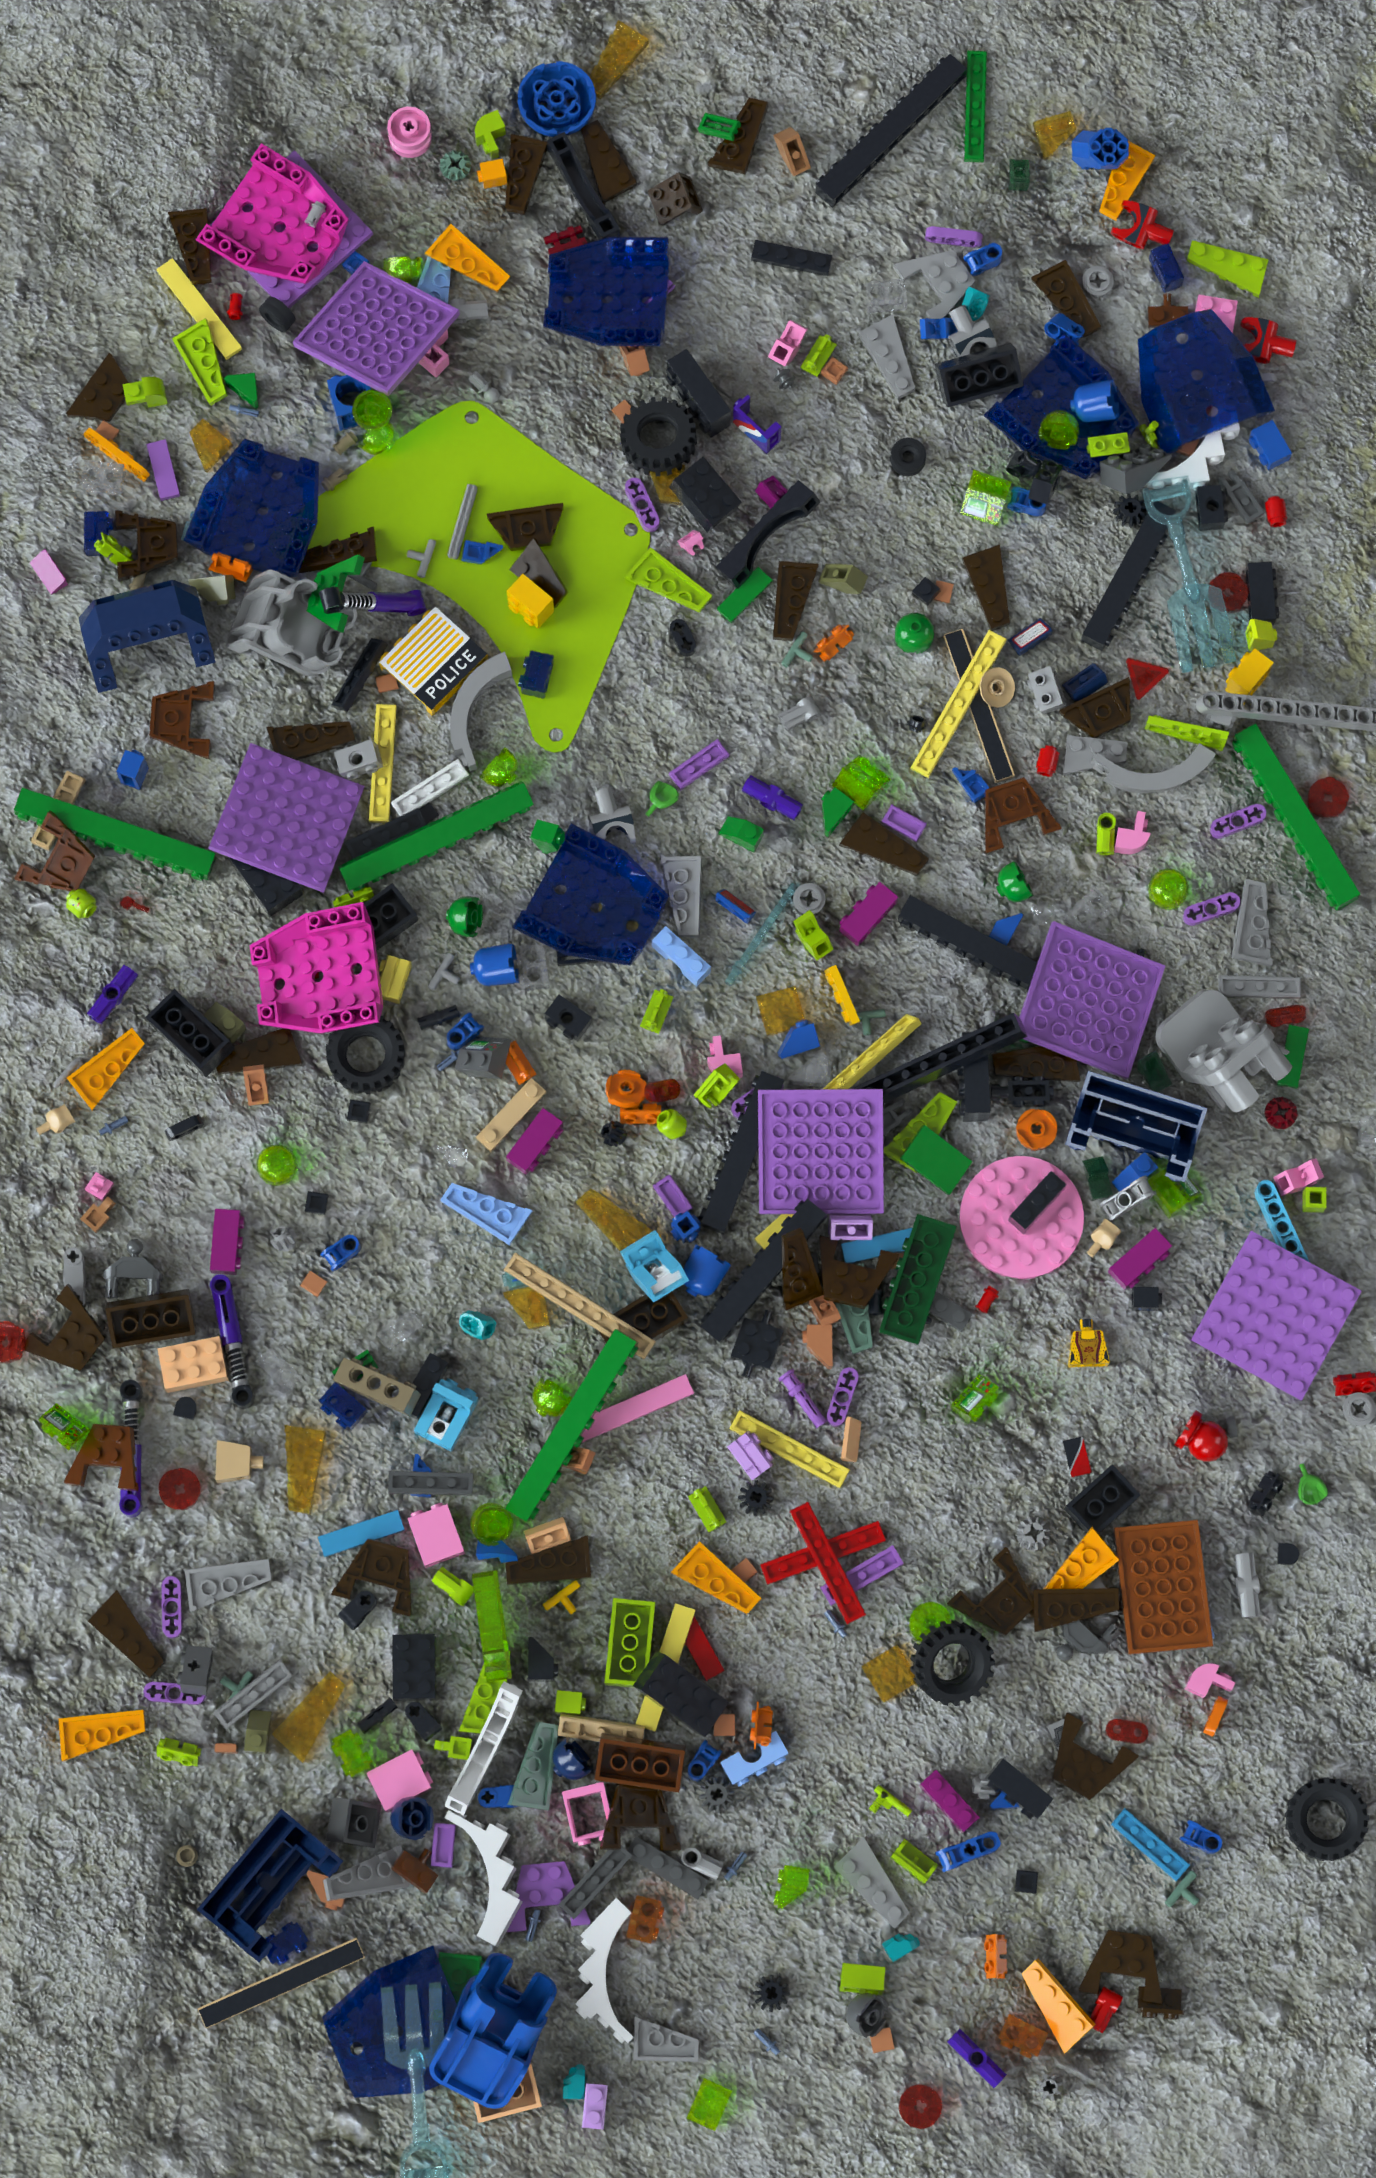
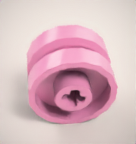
M408 106L398 109L391 115L388 120L387 130L391 148L395 153L406 158L418 157L425 153L431 145L432 139L428 116L422 110Z

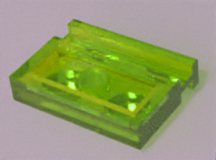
M703 2078L686 2119L716 2131L732 2090Z

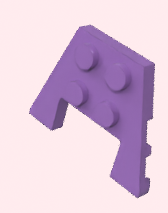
M564 1861L521 1866L516 1893L520 1895L518 1899L523 1902L507 1933L527 1931L525 1908L558 1905L575 1887ZM585 1908L574 1920L571 1918V1926L591 1925Z

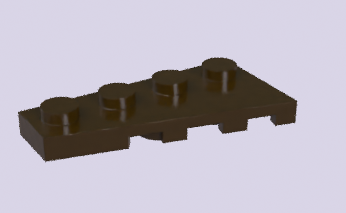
M598 119L584 126L581 129L582 138L596 178L602 203L604 204L637 186V182Z
M511 134L505 209L509 212L525 215L547 152V142Z
M207 208L168 212L192 285L212 283L210 249L196 241L206 223L209 225Z
M1066 260L1031 277V281L1062 314L1084 328V338L1102 329Z
M374 526L367 528V532L350 534V538L341 541L339 539L333 540L327 546L322 547L319 545L296 553L298 574L325 570L355 555L365 557L363 563L377 561Z
M1000 544L962 557L963 564L989 629L994 631L1008 626L1010 619Z
M282 1028L235 1045V1050L216 1067L218 1075L243 1072V1067L264 1065V1069L284 1068L285 1066L293 1065L302 1066V1062L290 1029Z
M588 1535L519 1558L518 1561L505 1563L507 1585L591 1578Z
M1119 1588L1033 1590L1034 1633L1119 1611Z
M118 1590L88 1620L93 1627L149 1678L165 1663Z

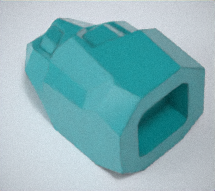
M968 287L962 305L966 306L972 321H975L983 315L990 295Z
M465 1311L459 1318V1324L463 1331L480 1340L490 1338L497 1324L491 1316H486L478 1311Z
M897 1934L883 1942L882 1946L890 1960L894 1962L919 1947L920 1941L911 1934L904 1936Z
M577 2064L575 2067L570 2068L568 2076L563 2079V2099H585V2066L583 2064Z

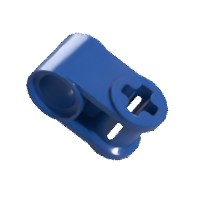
M991 243L966 254L963 259L968 263L971 275L978 276L1000 265L1002 261L1001 246L997 243ZM996 253L998 256L992 258L989 256V254Z
M1062 313L1055 314L1044 327L1045 333L1070 350L1077 349L1078 341L1085 333L1081 325L1067 318Z
M1022 487L1012 488L1011 492L1013 494L1010 502L1007 504L1009 510L1037 517L1045 513L1046 504L1041 503V507L1032 505L1038 501L1028 498L1030 490Z
M470 1012L467 1013L447 1033L448 1047L453 1051H458L483 1031L484 1026L480 1025ZM453 1036H459L462 1040L459 1043H453L450 1039Z
M346 1235L335 1244L326 1248L320 1255L322 1258L325 1257L331 1265L332 1272H334L360 1252L361 1244L354 1235ZM355 1241V1248L353 1250H347V1242Z
M705 1739L688 1766V1777L693 1781H701L717 1762L723 1751L715 1749ZM693 1766H700L703 1773L700 1776L693 1775L691 1772Z
M514 1785L483 1788L478 1794V1802L484 1808L519 1807L507 1805ZM486 1792H489V1795L494 1797L488 1804L485 1800L481 1799V1797L485 1796Z
M1188 1820V1827L1179 1840L1208 1854L1217 1853L1222 1847L1221 1837L1207 1830L1202 1825ZM1214 1838L1218 1843L1217 1848H1208L1206 1845L1207 1839Z

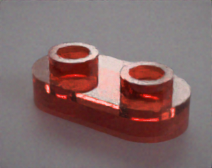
M1291 1005L1269 1009L1265 1012L1266 1023L1272 1027H1279L1289 1023H1301L1306 1019V1008L1301 1005Z
M675 1079L649 1082L644 1089L646 1100L652 1103L673 1100L680 1094V1084Z
M1113 1719L1108 1722L1105 1728L1106 1735L1113 1741L1141 1744L1148 1737L1147 1727L1140 1722ZM1119 1726L1121 1729L1120 1733H1115L1113 1727ZM1135 1729L1141 1730L1142 1734L1140 1737L1134 1735Z

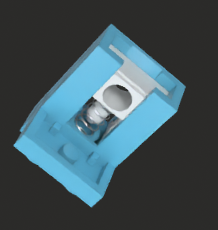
M655 1230L620 1251L634 1282L653 1302L689 1281L681 1264L668 1252Z
M447 1378L446 1381L440 1379L439 1383L434 1385L432 1389L433 1395L414 1428V1433L452 1452L479 1399L476 1396L477 1393L469 1388L463 1390L457 1387V1382ZM444 1404L447 1405L448 1408H446L444 1412H442V1416L438 1418V1415L441 1409L443 1408ZM453 1408V1410L455 1409L457 1410V1412L455 1413L451 1423H449V1418L453 1415L452 1413L455 1412L452 1411ZM436 1424H444L445 1430L442 1433H436L434 1431Z

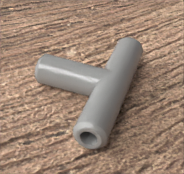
M433 539L428 540L424 553L410 549L407 552L408 558L421 561L417 576L420 578H424L436 545V541Z
M447 953L430 981L429 989L435 990L442 977L454 984L459 983L460 977L447 970L454 959L453 954Z

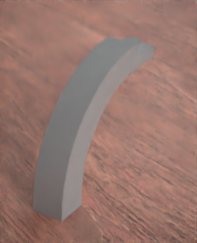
M505 652L493 656L478 666L464 681L454 700L450 718L452 745L455 756L461 755L463 766H468L470 772L477 770V765L468 741L469 719L475 704L491 686L513 676Z
M1199 743L1189 757L1181 764L1158 773L1129 771L1114 764L1099 753L1092 758L1090 763L1099 773H1106L1102 781L1109 785L1129 792L1148 794L1172 790L1192 780L1206 768L1216 753Z

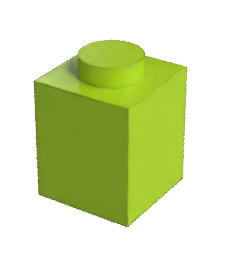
M1305 1187L1302 1191V1212L1323 1213L1327 1208L1326 1187Z
M557 1690L555 1713L581 1716V1711H585L586 1698H582V1692Z

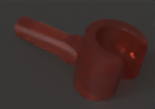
M129 896L124 897L120 902V906L127 911L131 906L146 913L150 909L138 904Z

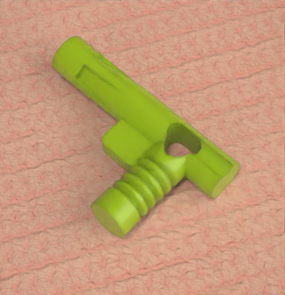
M1152 421L1148 427L1146 424L1140 425L1138 428L1147 444L1159 449L1155 442L1157 437L1154 433L1159 426L1158 422Z
M878 1784L874 1792L878 1794V1797L869 1807V1810L876 1814L879 1807H881L880 1805L887 1810L893 1805L907 1817L913 1811ZM882 1792H885L888 1796L882 1798L881 1794Z

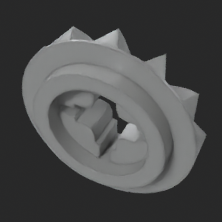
M1094 266L1086 270L1082 278L1084 290L1090 293L1091 296L1096 295L1100 297L1104 294L1107 295L1112 289L1114 278L1112 273L1105 267ZM1096 275L1098 276L1099 281H1103L1100 284L1099 288L1096 285V283H1093L1095 281Z
M813 883L799 886L793 895L794 906L798 912L803 914L810 910L815 915L823 909L826 901L824 891ZM809 892H811L812 899L815 902L812 901L809 907H807V901L803 899L807 898Z
M1358 1392L1349 1395L1342 1406L1343 1416L1348 1420V1423L1356 1426L1370 1423L1376 1414V1405L1373 1399L1365 1393ZM1365 1403L1362 1408L1364 1414L1359 1413L1354 1416L1356 1409L1353 1405L1359 1406Z
M1028 1517L1017 1528L1018 1542L1025 1549L1032 1551L1040 1550L1046 1546L1050 1539V1529L1047 1523L1039 1517ZM1031 1525L1035 1531H1042L1036 1536V1542L1032 1536H1025L1031 1531Z

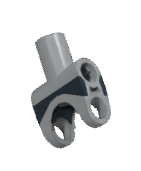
M965 305L949 312L958 332L948 336L950 345L957 358L970 354V348L975 344L981 345L985 349L997 347L994 335L985 319L973 323Z
M604 788L595 792L600 813L591 815L589 818L600 850H607L606 838L613 831L623 832L629 838L630 844L636 843L634 822L629 806L617 808L612 788Z

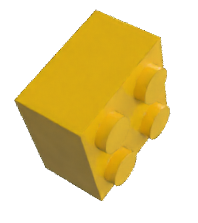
M524 574L507 590L509 609L515 614L520 613L524 617V621L531 627L534 625L539 629L554 612L553 598Z
M1255 648L1251 653L1247 651L1240 660L1241 663L1238 668L1235 666L1228 674L1229 677L1226 680L1227 687L1225 689L1228 693L1253 695L1268 677L1274 662Z

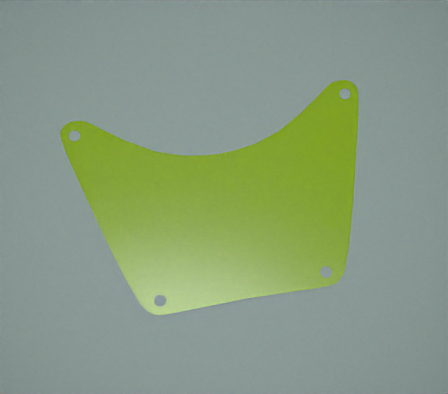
M475 401L458 402L427 419L347 475V479L336 485L333 491H325L300 509L270 535L268 543L272 554L285 563L296 564V553L319 545L322 547L327 546L333 540L339 539L341 541L350 538V534L356 532L361 534L367 532V528L374 526L377 561L371 562L372 565L370 567H379L413 577L435 588L466 610L486 630L501 653H506L512 670V677L518 688L535 742L546 751L554 753L568 748L580 726L637 585L626 580L625 576L646 553L650 543V532L643 530L634 511L556 460L499 416ZM469 411H474L479 416L478 421L474 424L467 423L465 420V415ZM468 484L476 485L477 493L458 559H450L447 553ZM563 503L564 509L551 546L540 548L546 554L549 563L554 571L557 572L568 593L560 604L554 608L552 615L538 629L534 625L532 627L529 626L520 613L515 614L508 607L507 590L519 578L509 569L525 549L511 551L488 521L487 513ZM629 523L635 524L638 528V532L634 536H628L624 532V527ZM288 535L293 539V544L290 548L280 546L279 540L282 536ZM433 539L436 541V545L424 578H420L417 576L421 561L408 558L407 552L410 549L424 553L428 540ZM465 540L482 544L490 542L503 545V549L483 564L461 561ZM558 728L563 732V737L560 741H552L550 739L549 733L552 729Z

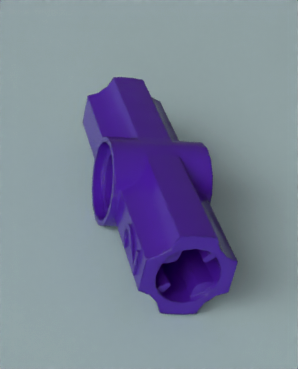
M752 775L749 776L742 788V792L760 801V804L771 811L776 810L794 821L803 807V804L785 795V792L779 787L772 784L768 785Z
M123 965L110 984L103 988L102 994L88 1011L87 1015L102 1025L113 1009L122 1002L123 996L138 978V974L128 966ZM111 991H117L118 995L115 998H108V994Z
M961 2029L947 2041L969 2066L979 2073L993 2088L1007 2075ZM974 2052H979L982 2055L983 2059L979 2065L971 2061V2055Z

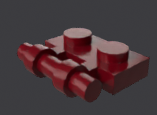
M581 225L576 227L570 226L567 227V230L558 233L555 231L550 233L549 236L543 237L545 245L550 243L554 245V247L548 249L554 270L591 258V252L585 237L579 239L576 237L577 234L583 233ZM568 237L571 240L570 242L564 244H560L559 240Z

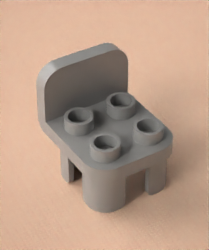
M267 570L254 576L247 586L228 634L226 647L237 653L251 649L306 676H317L326 672L331 665L336 664L341 659L344 648L340 647L339 644L344 632L341 633L334 630L306 611L312 591L317 590V583L308 579L296 581L277 571ZM346 608L336 612L348 615L344 631L351 629L357 617V610Z
M1206 989L1196 993L1166 1018L1156 1031L1158 1047L1178 1074L1187 1082L1201 1084L1219 1109L1225 1108L1227 1104L1233 1112H1239L1252 1105L1258 1099L1257 1091L1240 1070L1242 1067L1251 1076L1266 1068L1274 1080H1281L1292 1069L1290 1062L1273 1041L1275 1035L1268 1025L1257 1023L1253 1020L1243 1021L1227 998L1216 990Z

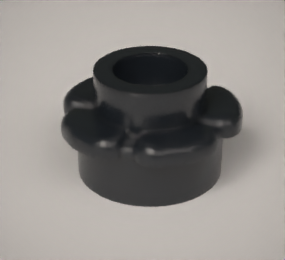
M913 715L907 721V725L913 732L919 733L926 728V719L921 716Z

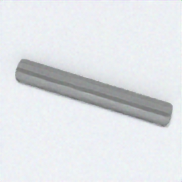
M468 484L447 553L450 559H458L477 493L476 485Z

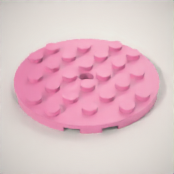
M1014 1156L991 1163L972 1179L962 1198L959 1223L967 1248L981 1265L1004 1277L1032 1279L1051 1273L1070 1258L1082 1235L1084 1211L1076 1187L1059 1168L1038 1158ZM1052 1171L1067 1184L1065 1190L1033 1225L1022 1234L1008 1221L1009 1216L1048 1173Z

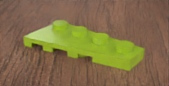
M205 318L173 337L172 340L206 400L212 406L227 397L228 394L208 320Z
M939 1092L883 1149V1154L917 1173V1171L900 1159L901 1155L922 1125H926L939 1135L957 1105V1101Z
M489 1649L459 1732L481 1733L504 1681L507 1682L511 1651L508 1653L507 1650Z

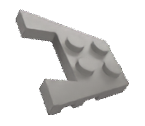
M954 250L894 264L893 267L903 282L919 272L923 274L941 300V303L926 311V316L930 319H941L948 316L954 306L965 296L967 288L973 287L975 284V280Z

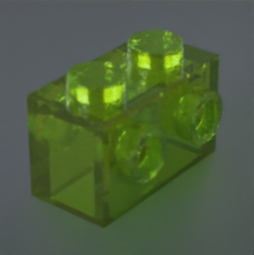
M350 1729L332 1739L334 1745L331 1748L336 1757L341 1756L344 1762L341 1767L346 1777L350 1775L354 1779L372 1769L370 1764L373 1761L367 1751L363 1753L360 1747L363 1742L358 1732L354 1734Z

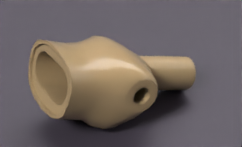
M64 1104L47 1112V1122L35 1129L39 1135L50 1129L55 1133H61L67 1126L74 1123L75 1120Z
M1104 1219L1101 1225L1091 1234L1094 1243L1087 1251V1254L1094 1257L1100 1248L1109 1250L1117 1236L1121 1233V1230L1109 1220Z

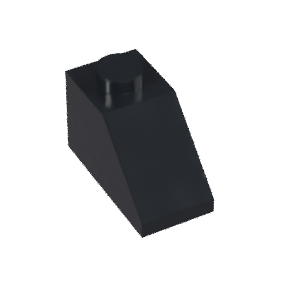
M528 1637V1681L554 1682V1676H558V1664H554V1658L533 1637Z

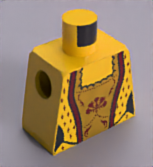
M1092 1319L1080 1320L1081 1331H1073L1071 1335L1068 1368L1108 1366L1109 1356L1103 1331L1093 1330Z

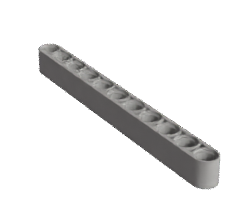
M1208 691L1196 700V708L1203 714L1376 731V708ZM1205 699L1210 701L1211 706L1206 705ZM1224 701L1229 703L1230 709L1224 705ZM1243 703L1249 706V710L1244 708ZM1263 705L1267 706L1268 712L1264 711ZM1282 707L1286 708L1287 714L1282 711ZM1301 709L1306 711L1307 716L1302 714ZM1320 711L1325 713L1326 718L1321 716ZM1339 713H1342L1344 715L1345 720H1342L1340 718ZM1359 715L1363 717L1364 722L1360 721Z

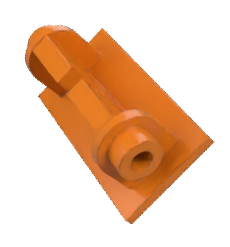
M220 552L213 553L211 559L213 562L208 569L225 576L233 575L234 579L247 582L253 571L252 565L248 561L234 558L233 562H230L231 556L221 554Z
M839 624L831 631V636L823 638L816 644L817 648L813 652H821L820 658L824 662L826 660L829 661L839 652L835 645L838 644L841 649L853 640L854 633L851 630H846L849 625L841 626Z
M511 1042L505 1064L520 1085L537 1074L517 1042Z
M643 1103V1110H639V1107H620V1123L628 1125L657 1123L658 1115L661 1113V1105H657V1103Z
M757 1702L756 1710H752L751 1723H755V1728H751L750 1740L754 1741V1749H756V1743L768 1746L771 1742L772 1727H764V1725L772 1726L773 1710H771L770 1706L759 1708V1702Z
M986 1935L984 1949L986 1951V1962L984 1965L986 1979H1005L1007 1959H1000V1955L1007 1954V1939H1005V1935Z

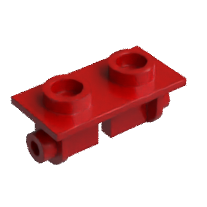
M1371 1371L1355 1373L1356 1378H1352L1351 1374L1333 1377L1335 1396L1358 1392H1376L1375 1373H1371Z

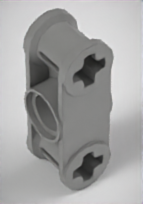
M1147 1175L1133 1181L1128 1187L1099 1204L1100 1207L1104 1208L1110 1222L1121 1218L1125 1213L1157 1194L1150 1187ZM1126 1195H1127V1196L1129 1197V1199H1130V1202H1129V1203H1128L1127 1200H1126Z
M72 1247L64 1253L63 1283L64 1287L67 1284L72 1286L73 1292L83 1302V1306H85V1258L79 1249ZM76 1254L78 1258L75 1259V1262H72L71 1258Z

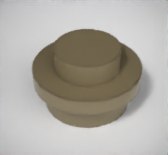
M184 1845L177 1851L176 1858L180 1865L190 1867L196 1863L198 1853L194 1847Z

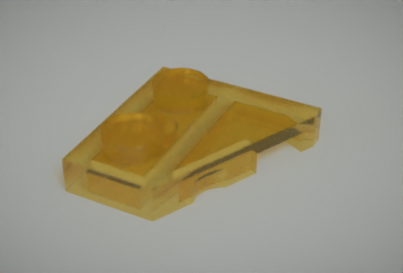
M1071 111L1033 122L1034 131L1044 160L1076 131Z
M204 419L189 432L206 473L233 446L227 438Z
M682 465L680 471L676 467L672 469L671 475H667V472L664 471L661 472V476H656L655 472L650 471L660 503L680 505V500L669 486L677 476L685 471V465Z
M530 1287L503 1292L504 1297L530 1330L551 1326L546 1297Z

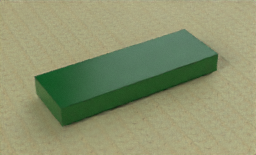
M757 567L752 572V575L717 607V611L732 623L773 580Z
M1289 1024L1284 1045L1289 1054L1284 1056L1292 1065V1069L1284 1078L1277 1081V1085L1298 1088L1309 1033L1308 1028Z

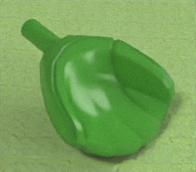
M657 781L650 791V801L653 805L645 814L649 817L657 807L664 809L677 802L679 799L677 789L672 785Z
M1304 1463L1300 1464L1299 1467L1303 1477L1300 1478L1298 1487L1299 1498L1305 1504H1317L1328 1495V1489L1321 1478L1311 1474L1308 1475Z

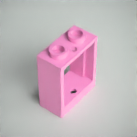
M603 1782L562 1792L573 1843H578L579 1846L590 1844L591 1839L599 1838V1841H601L604 1830L577 1836L569 1800L600 1793L606 1819H608L610 1808Z

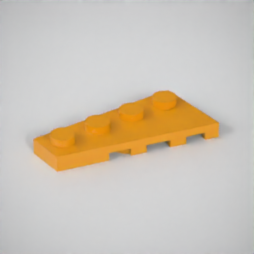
M1128 141V159L1118 169L1111 170L1099 210L1100 213L1117 221L1124 209L1121 207L1122 202L1130 200L1156 156Z
M452 224L445 229L425 252V255L495 292H498L510 278V275Z
M131 1028L68 1076L67 1080L93 1111L145 1043L134 1029Z
M1091 1527L1044 1589H1083L1118 1562L1119 1558L1097 1531Z
M700 1541L671 1571V1574L746 1615L761 1600V1597Z
M144 1710L58 1718L61 1760L64 1762L146 1732Z
M1038 1958L1022 1973V1976L1065 2054L1096 2024Z

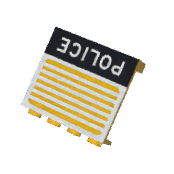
M434 607L432 610L424 613L422 620L418 624L415 623L410 627L408 634L404 638L401 637L395 642L394 648L390 652L387 651L381 656L379 664L382 671L386 669L426 706L427 712L433 716L461 688L468 676L478 666L488 660V654L438 608Z

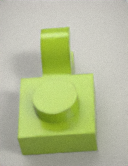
M451 1736L450 1742L435 1740L434 1750L449 1751L448 1758L468 1760L472 1739Z

